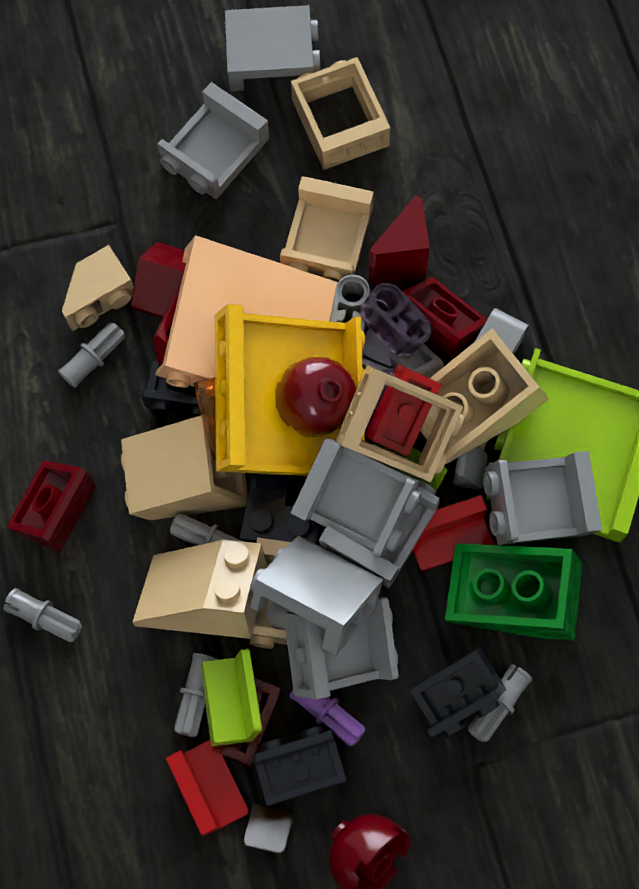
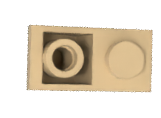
M109 245L76 263L62 309V313L72 331L79 327L85 328L92 325L98 320L100 315L110 309H119L131 300L134 286Z

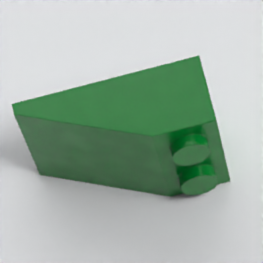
M455 543L445 621L533 638L574 641L583 563L573 549Z

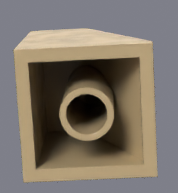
M201 415L121 439L123 452L121 464L125 471L126 480L125 502L130 515L147 520L176 517L178 514L192 515L246 506L248 491L245 473L216 472L215 421Z

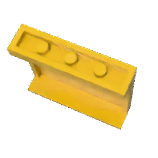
M227 304L214 315L216 472L308 476L324 440L336 439L339 430L322 437H306L299 434L301 432L295 430L292 426H287L282 421L276 408L275 389L290 365L308 357H328L341 363L351 374L357 389L365 371L362 368L365 334L361 330V317H354L346 323L249 314L243 313V305ZM364 432V434H363V436H362V439H361V440H364V441H365V432Z

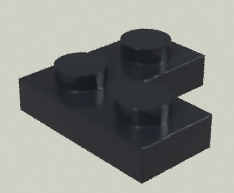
M252 473L240 534L242 541L256 543L257 538L292 542L297 536H300L320 546L319 538L322 535L323 525L311 519L303 520L291 514L293 507L288 506L294 475Z

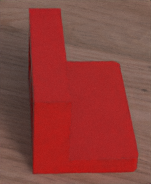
M399 364L392 375L436 395L442 385ZM387 385L365 435L370 440L408 457L433 404Z
M481 495L437 509L413 549L420 571H427L453 562L455 543L494 545L484 519L487 509Z
M211 740L185 753L180 750L166 758L202 836H208L249 813V809L219 747H211Z

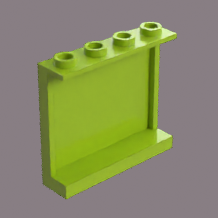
M535 348L531 361L523 359L522 365L549 399L518 424L498 435L494 447L495 450L501 451L498 460H506L507 463L552 459L566 457L574 452L589 451L602 525L601 531L592 534L621 543L629 532L639 498V390L538 359L541 350Z

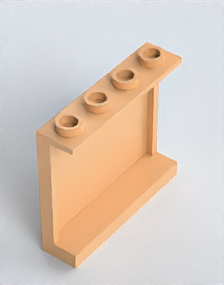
M195 235L184 251L182 262L186 263L163 364L157 369L156 376L166 378V382L172 386L186 388L190 385L203 389L205 395L215 398L214 315L227 304L243 305V313L330 321L338 282Z

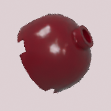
M308 357L290 365L282 375L281 381L278 382L275 389L276 408L282 421L287 426H292L295 430L301 432L299 434L306 437H322L340 429L357 390L351 374L341 363L328 357Z
M369 813L358 816L350 822L343 821L336 827L331 836L333 843L329 852L328 865L335 883L340 889H383L398 871L395 867H391L398 854L404 858L408 854L411 844L410 834L394 821L381 815Z

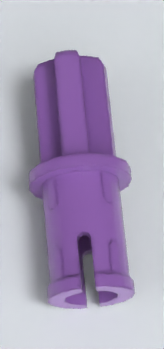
M292 690L290 698L313 715L318 726L321 724L325 725L348 746L355 745L361 739L365 732L364 726L338 705L339 700L337 698L325 697L317 700L294 696V690Z

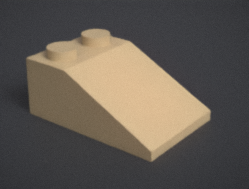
M493 328L430 378L442 384L437 395L463 406L461 414L464 416L463 423L458 434L455 437H450L445 448V452H447L445 464L518 424L549 399ZM432 405L420 430L427 440L441 410L440 407Z
M219 540L153 555L134 615V626L251 639L258 612L250 608L253 596L250 584L259 569L267 568L262 543Z

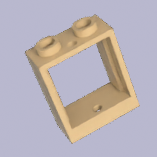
M358 57L348 61L341 60L335 62L330 67L314 73H304L291 81L292 101L323 170L389 146L390 125ZM353 87L368 122L323 138L308 103Z
M367 365L335 440L344 447L431 482L434 474L438 475L446 463L447 452H445V448L450 437H455L460 431L464 416L461 414L463 406ZM385 384L441 408L418 463L361 440Z

